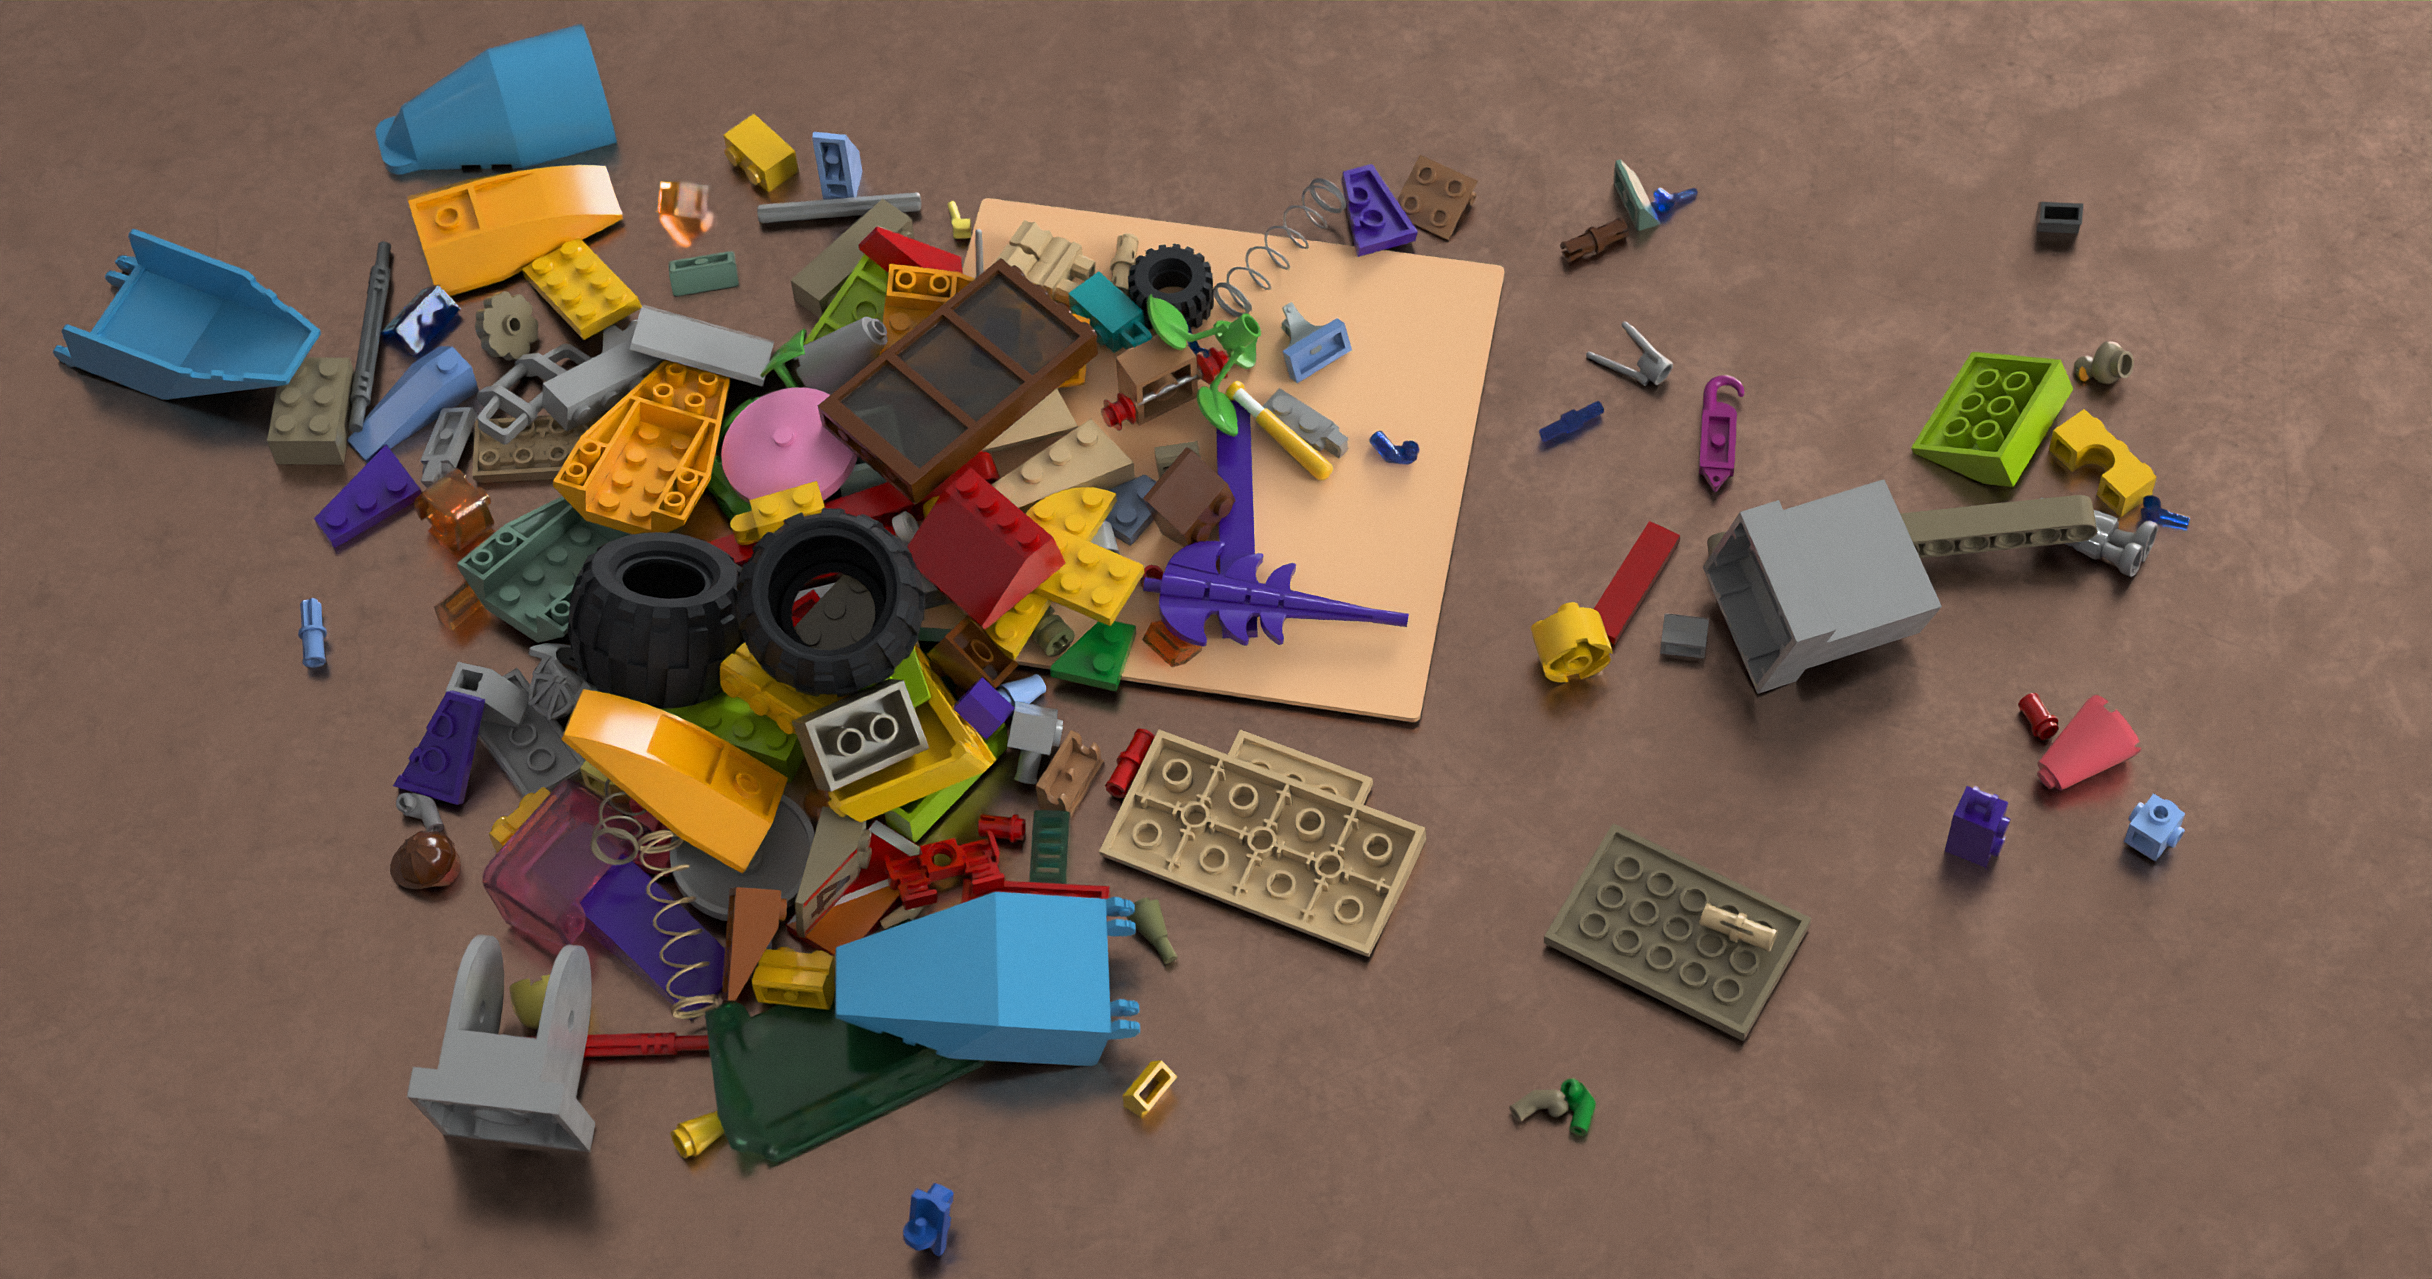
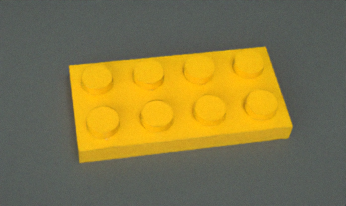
M580 238L563 244L557 250L544 257L537 258L531 264L522 268L525 279L583 340L642 307L639 298Z

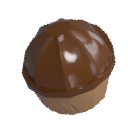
M422 830L405 839L403 845L394 854L390 864V874L397 884L406 888L424 889L433 886H449L459 875L461 861L455 850L454 843L445 833Z

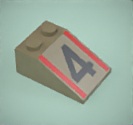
M822 807L795 901L798 937L804 938L858 881L861 868L868 869L872 854V848H869L872 831L866 830V821L859 823L848 815L843 818L835 813L832 808Z

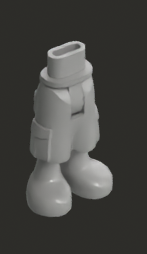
M2094 510L2097 534L2087 541L2065 544L2073 546L2077 551L2095 560H2100L2103 557L2115 564L2122 574L2133 577L2139 570L2141 561L2144 562L2154 544L2158 532V524L2146 521L2141 524L2136 532H2127L2118 529V518Z

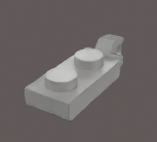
M1279 388L1262 406L1264 409L1268 408L1315 450L1321 451L1324 448L1339 459L1348 450V437L1339 432L1340 428L1333 421Z
M473 407L442 408L420 460L423 464L422 472L424 473L421 483L425 485L430 494L442 493L448 483L447 475H452L454 469H456L478 415Z

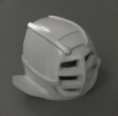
M545 643L529 649L528 655L541 658V661L532 674L533 678L530 684L528 704L538 713L547 717V719L555 720L572 714L583 689L598 691V688L586 682L580 674V667L574 659V653L570 645ZM562 663L578 668L577 672L565 668Z

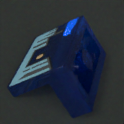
M439 284L424 288L380 334L384 338L395 336L411 355H416L461 308Z

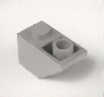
M462 662L457 663L445 691L454 690L485 699L481 720L515 728H521L529 708V694L492 669Z

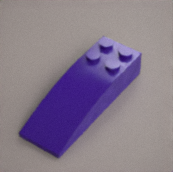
M585 822L532 869L538 889L668 1002L674 1005L681 1001V999L671 996L666 991V985L670 978L684 968L673 967L664 963L660 959L659 953L662 947L676 936L662 933L653 926V919L656 914L670 903L659 902L649 897L646 893V887L652 878L633 861L624 865H612L598 859L592 853L590 847L594 828ZM602 835L596 838L598 847L606 856L614 860L628 858ZM654 881L651 884L650 893L654 897L675 900L658 883ZM676 904L663 911L656 920L657 926L660 929L670 932H688L694 929H703V932L700 934L684 936L667 946L663 951L664 959L670 963L680 965H694L704 961L710 962L708 966L693 968L677 976L670 984V991L683 997L718 995L722 992L725 948L680 904ZM709 1003L691 1004L678 1010L680 1012L699 1010L706 1007Z

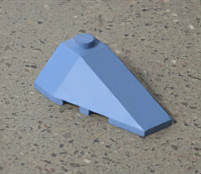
M453 346L437 347L414 362L364 419L362 431L353 432L347 439L348 444L368 464L386 444L392 449L436 420L442 408H454L477 393L479 388L472 367Z

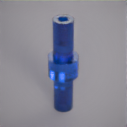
M1596 401L1578 411L1572 409L1562 414L1560 420L1539 430L1541 439L1546 442L1564 432L1570 434L1582 428L1583 423L1604 413L1603 405L1600 401Z

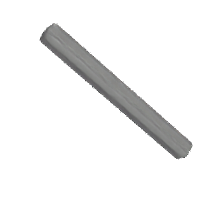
M919 193L763 204L758 206L757 214L758 220L761 223L859 216L866 214L881 199L886 200L902 212L921 210V197Z

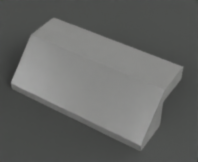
M642 305L629 350L763 386L765 376L762 378L760 374L769 363L774 341Z

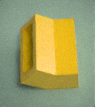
M1162 1060L1151 1061L1123 1094V1106L1140 1118H1143L1177 1076ZM1152 1078L1159 1081V1084L1145 1100L1139 1096Z

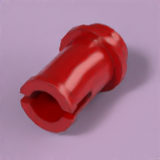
M2030 693L2019 701L2018 707L2032 725L2031 732L2034 736L2039 737L2041 740H2046L2058 732L2059 721L2057 717L2050 715L2037 693Z
M1013 814L1012 817L980 815L981 819H979L978 823L979 837H986V830L993 832L995 838L1010 839L1011 843L1024 839L1026 820L1019 818L1018 814Z

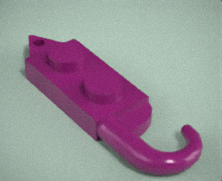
M1728 375L1712 378L1706 383L1703 391L1699 474L1704 475L1714 492H1717L1729 476L1733 477L1737 426L1736 410L1726 403L1717 402V390L1721 386L1727 385L1735 388L1739 397L1745 395L1741 382Z

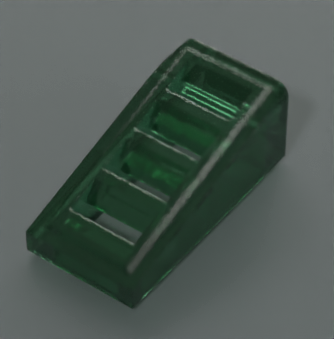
M1055 810L1034 811L1029 882L1067 883L1071 837L1070 812ZM1041 840H1061V843H1041ZM1040 854L1060 855V858H1040ZM1039 868H1059V873L1039 872Z

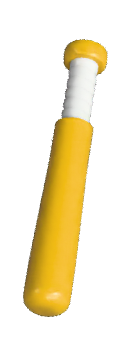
M1240 381L1233 382L1227 388L1225 395L1231 401L1236 400L1244 409L1256 418L1255 421L1317 480H1325L1331 475L1333 470L1331 463L1284 424L1268 408L1264 409L1256 400L1245 392L1244 385Z

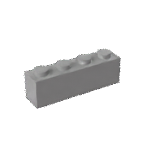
M631 338L544 382L542 407L566 431H569L609 411L665 359L629 350Z

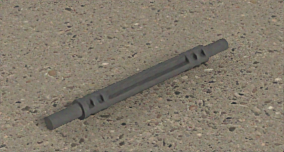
M385 241L379 242L375 265L371 267L360 344L351 388L352 393L350 394L352 410L349 430L352 432L362 431L365 410L371 401L374 370L391 274L388 268L391 244Z

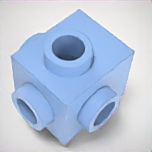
M2153 794L2146 804L2139 802L2133 809L2128 819L2131 823L2129 824L2124 842L2156 862L2167 846L2174 848L2182 838L2185 829L2181 828L2185 813L2179 810L2178 806L2172 801L2162 799Z

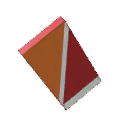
M877 819L867 829L872 831L869 848H872V854L868 869L861 868L858 881L804 938L797 936L796 913L786 924L787 931L813 948L827 952L831 956H835L836 947L873 935L880 927V921L891 914L901 902L898 888L897 890H892L889 886L888 874L886 875L884 871V856L888 854L890 861L919 854V845Z

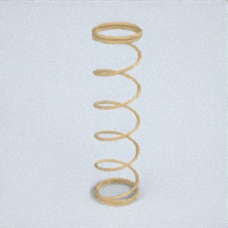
M660 830L649 833L638 840V850L641 851L640 862L652 870L663 871L649 882L646 887V893L656 901L670 903L662 908L653 919V926L658 931L676 936L662 947L659 953L660 959L670 966L684 968L670 978L666 985V991L671 996L681 999V1001L671 1007V1015L680 1019L695 1018L713 1012L719 1003L718 999H716V994L683 997L670 991V984L677 976L693 968L708 966L710 962L704 961L694 965H680L670 963L663 957V951L671 943L684 936L700 934L703 932V929H694L688 932H670L657 926L656 920L663 911L679 903L695 901L697 898L690 896L679 900H665L654 897L650 893L651 884L659 877L672 871H681L690 867L689 864H682L672 868H658L646 864L643 859L644 853L666 852L675 849L684 842L683 839L679 838L666 845L651 847L666 838L678 837L671 830ZM656 839L653 842L649 843L647 846H642V844L650 840ZM707 1002L713 1003L699 1010L688 1012L677 1011L678 1009L691 1004Z

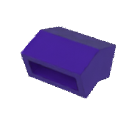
M982 677L955 703L953 709L987 740L1015 708Z

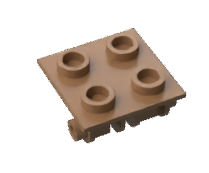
M1419 155L1397 202L1413 225L1449 240L1466 205H1472L1475 202L1477 194L1473 191L1478 180Z

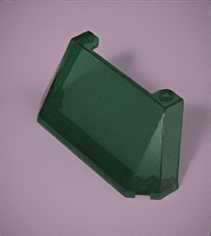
M908 918V919H906V920H904V921H901V922H899V923H897V924H895V925H893V926H891V927H889V928H887V929H890V928L899 926V925H901V924L910 922V921H912V920ZM835 992L830 1010L779 1004L750 1017L744 1005L739 1002L730 1001L705 1012L717 1116L731 1149L743 1153L747 1150L761 1154L765 1159L775 1162L785 1160L980 1068L986 1062V1060L946 1058L936 1054L937 1050L918 1043L915 1046L902 1042L903 1038L884 1031L879 1034L835 1018Z

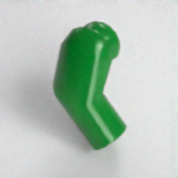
M1569 1078L1562 1083L1560 1091L1566 1095L1565 1101L1568 1102L1569 1107L1574 1112L1569 1130L1574 1134L1584 1136L1587 1135L1596 1102L1584 1084L1576 1079Z

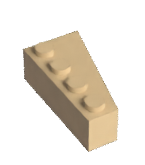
M1018 380L964 408L963 411L977 422L1023 383ZM1055 389L980 452L1002 451L1027 443H1035L1048 438L1067 435L1078 428L1058 389ZM949 416L923 430L920 437L931 458H933L966 431V429Z
M1090 419L993 483L992 486L1026 513L1043 498L1062 490L1080 487L1109 490L1135 479L1134 463Z

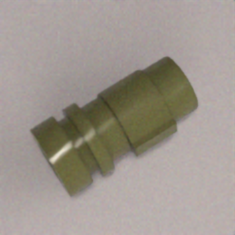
M1051 605L1032 632L1033 640L1050 657L1064 652L1071 645L1075 636L1074 631L1059 615H1053L1055 611Z

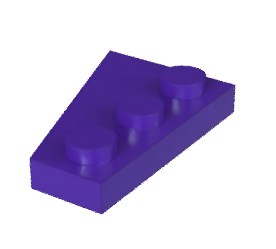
M1372 164L1343 172L1341 183L1357 257L1416 241L1418 231Z
M386 444L323 508L314 520L331 546L336 548L421 499L423 494L419 486Z
M454 690L447 691L426 727L427 732L419 746L412 751L408 758L410 761L402 775L398 776L393 786L456 805L464 803L485 699Z

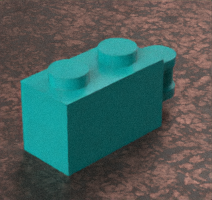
M1097 272L1068 293L1070 311L1090 319V325L1097 334V343L1101 346L1105 345L1113 353H1116L1121 348L1125 350L1135 348L1153 338L1150 331L1144 326L1143 310L1102 273Z

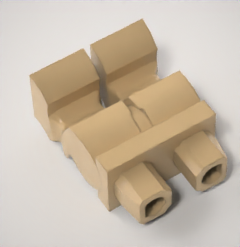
M1026 220L1022 222L1009 241V244L1006 245L996 260L998 261L1002 258L1009 265L1019 267L1030 282L1034 285H1041L1055 302L1058 303L1059 301L1068 305V293L1079 286V284L1072 282L1074 277L1086 281L1096 272L1095 261L1082 255V245L1076 242L1070 243L1062 237H1053L1049 230L1044 231L1039 228L1036 222H1028Z

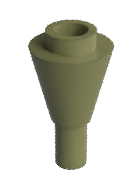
M1146 897L1134 903L1135 913L1127 916V920L1134 922L1136 929L1156 947L1165 964L1173 962L1178 956L1167 938L1168 934L1159 900L1150 901Z

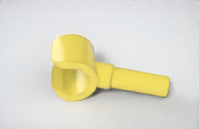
M950 201L948 208L952 217L953 237L955 239L971 238L970 218L961 219L955 202Z

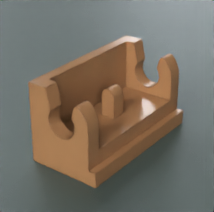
M1072 730L1036 784L1038 806L1069 820L1105 764L1104 760L1101 759L1099 746L1093 742L1090 748L1085 747L1081 742L1080 734Z

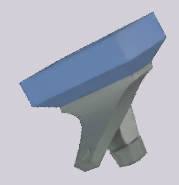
M1292 302L1282 307L1286 319L1282 322L1281 329L1291 337L1289 346L1282 352L1289 376L1296 383L1301 382L1352 350L1345 323L1338 318L1326 325L1315 326L1304 319Z

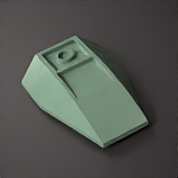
M561 496L502 526L457 563V568L485 609L539 643L564 637L568 633L570 595L577 575L587 557L596 553L598 547L632 534L586 521Z

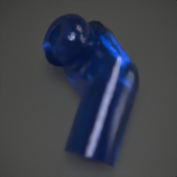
M1383 431L1375 432L1369 439L1372 446L1388 463L1409 465L1417 460L1420 447L1413 440L1404 441L1402 446L1394 445Z

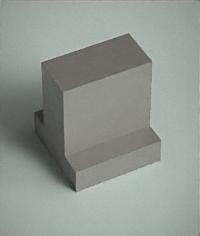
M1884 479L1783 510L1780 501L1777 500L1741 511L1703 566L1757 694L1796 682L1807 668L1918 634L1942 607Z

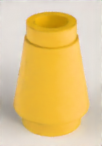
M718 1109L715 1112L678 1123L677 1129L671 1131L670 1134L675 1148L683 1158L691 1155L697 1157L724 1134L725 1131L729 1130L730 1125L724 1113Z

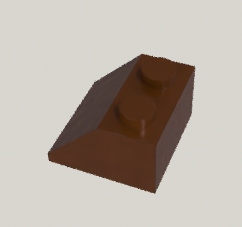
M1186 447L1144 496L1143 501L1161 533L1182 547L1206 541L1217 523L1230 513L1236 499L1228 484L1193 450Z

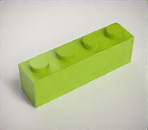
M1002 723L987 740L979 733L996 759L1008 748V735L1005 723ZM983 773L885 812L887 825L916 843Z

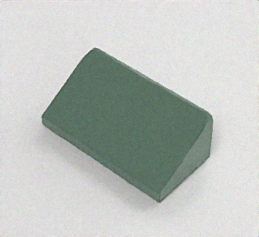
M1616 160L1613 183L1635 228L1639 231L1659 225V219L1638 176L1623 161Z
M732 251L668 262L669 277L674 296L736 287L739 284L735 254Z

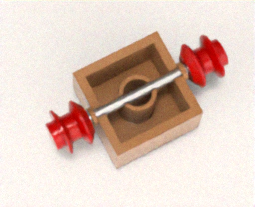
M1158 334L1135 348L1126 349L1121 355L1116 356L1119 391L1117 393V401L1111 403L1108 399L1103 401L1104 408L1101 409V414L1105 423L1110 428L1114 426L1118 431L1122 430V422L1125 420L1131 424H1134L1136 421L1140 426L1197 398L1198 380L1202 379V381L1211 385L1214 381V376L1219 374L1228 361L1226 354L1222 350L1218 352L1214 347H1211L1209 349L1210 356L1206 358L1201 354L1195 356L1187 343L1186 348L1178 350L1166 344ZM1228 372L1223 379L1228 378Z

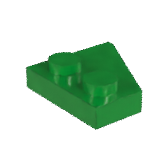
M1098 621L1051 665V677L1117 692L1136 636V626L1117 621L1108 626Z

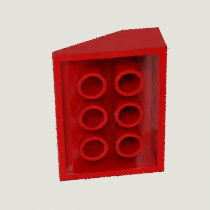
M972 468L943 490L907 546L920 574L983 630L987 629L1066 564L1054 538Z

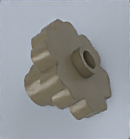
M507 291L494 293L492 296L484 299V309L476 312L475 331L481 340V347L488 351L491 357H503L508 361L519 359L522 355L530 352L529 343L537 340L539 325L537 319L531 316L533 311L531 303L526 301L521 294L510 295Z

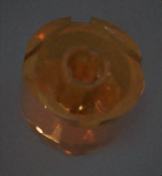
M457 468L447 473L414 499V506L420 520L422 521L427 518L432 526L428 530L430 535L442 547L451 552H455L457 549L459 552L461 549H464L495 525L488 508L491 504L489 495L481 487L475 489L466 476Z

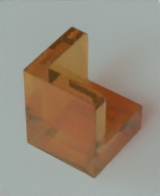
M661 181L658 214L706 219L709 186Z

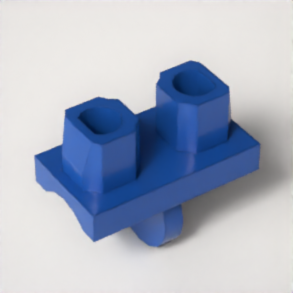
M934 1183L927 1193L918 1188L911 1195L909 1222L903 1228V1240L909 1247L917 1251L931 1248L935 1255L939 1257L946 1249L947 1233L951 1225V1217L949 1215L950 1206L954 1198L952 1190Z

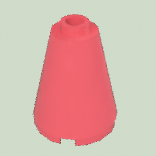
M2097 694L2090 697L2038 761L2040 770L2037 772V776L2048 789L2055 787L2057 790L2062 791L2134 757L2141 751V748L2135 747L2139 743V739L2130 724L2117 709L2112 713L2104 707L2108 701Z

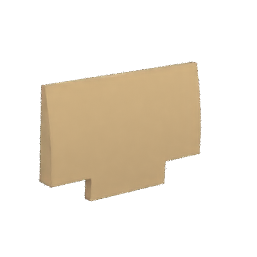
M1158 729L1099 850L1100 856L1369 957L1424 846L1426 829L1425 827L1365 806L1364 803L1373 786V778L1243 730H1239L1227 755Z

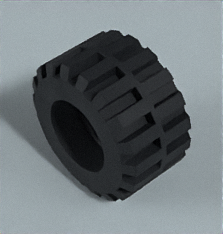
M1166 244L1159 245L1157 250L1153 248L1146 250V256L1139 255L1135 259L1136 265H1131L1129 270L1128 286L1129 298L1143 310L1144 326L1148 330L1153 328L1147 309V299L1152 294L1154 298L1165 300L1179 310L1188 325V333L1191 332V327L1199 328L1202 325V319L1207 320L1211 315L1210 309H1213L1214 306L1213 274L1211 273L1209 262H1205V258L1200 252L1194 254L1193 248L1187 246L1185 249H1182L1180 244H1173V247H1166ZM1166 287L1183 288V290L1176 293H1163L1159 291Z

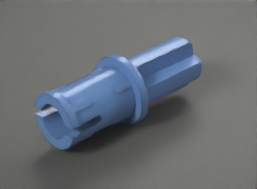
M310 598L309 600H303L300 604L301 628L298 631V636L302 639L303 665L316 668L326 663L324 637L327 635V630L323 627L321 603L315 598Z

